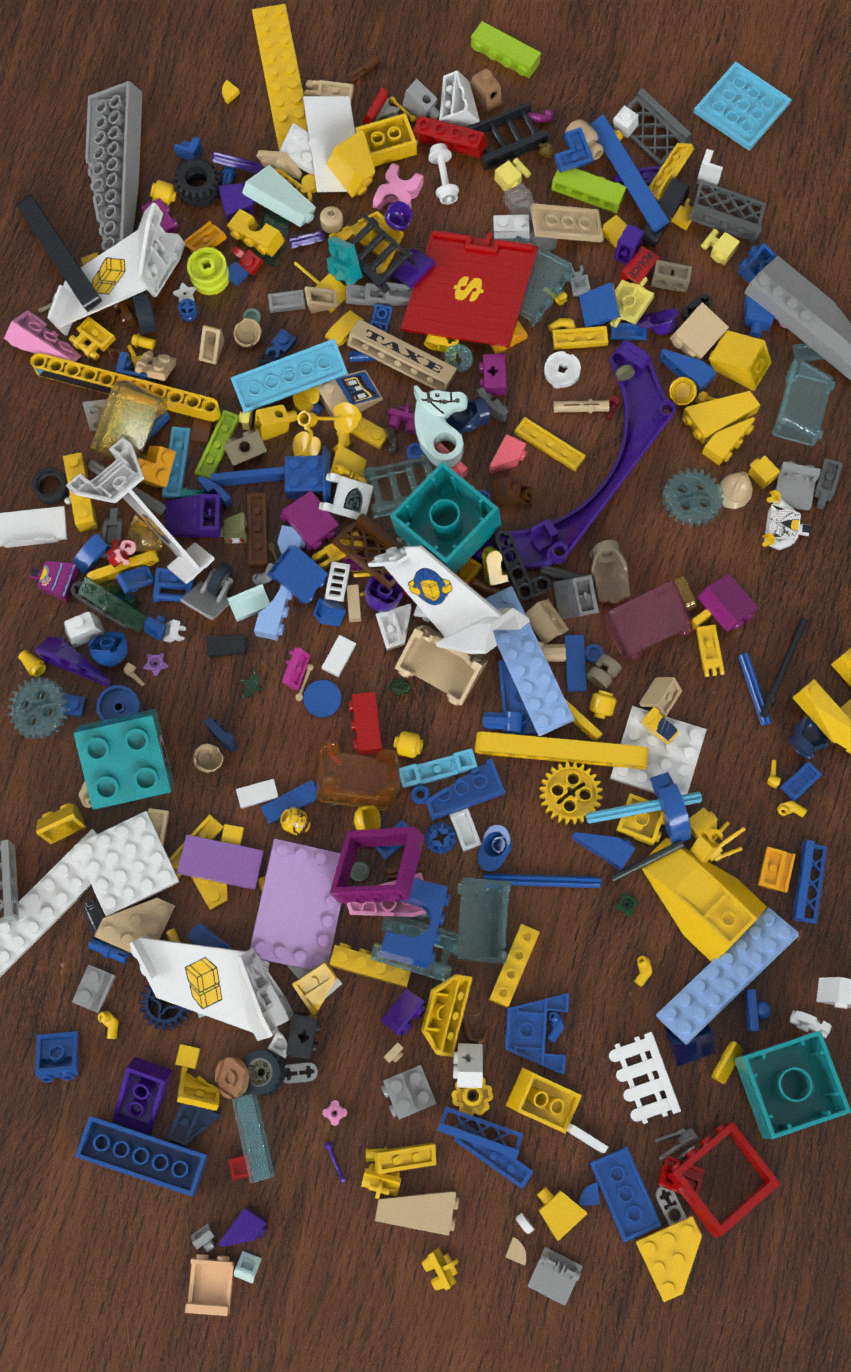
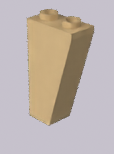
M455 1191L379 1198L375 1221L449 1236V1232L454 1231L456 1218H452L453 1209L458 1210L460 1197H456Z

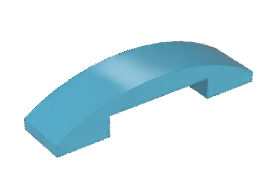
M471 748L453 753V755L418 765L412 764L397 770L402 788L455 776L478 766Z

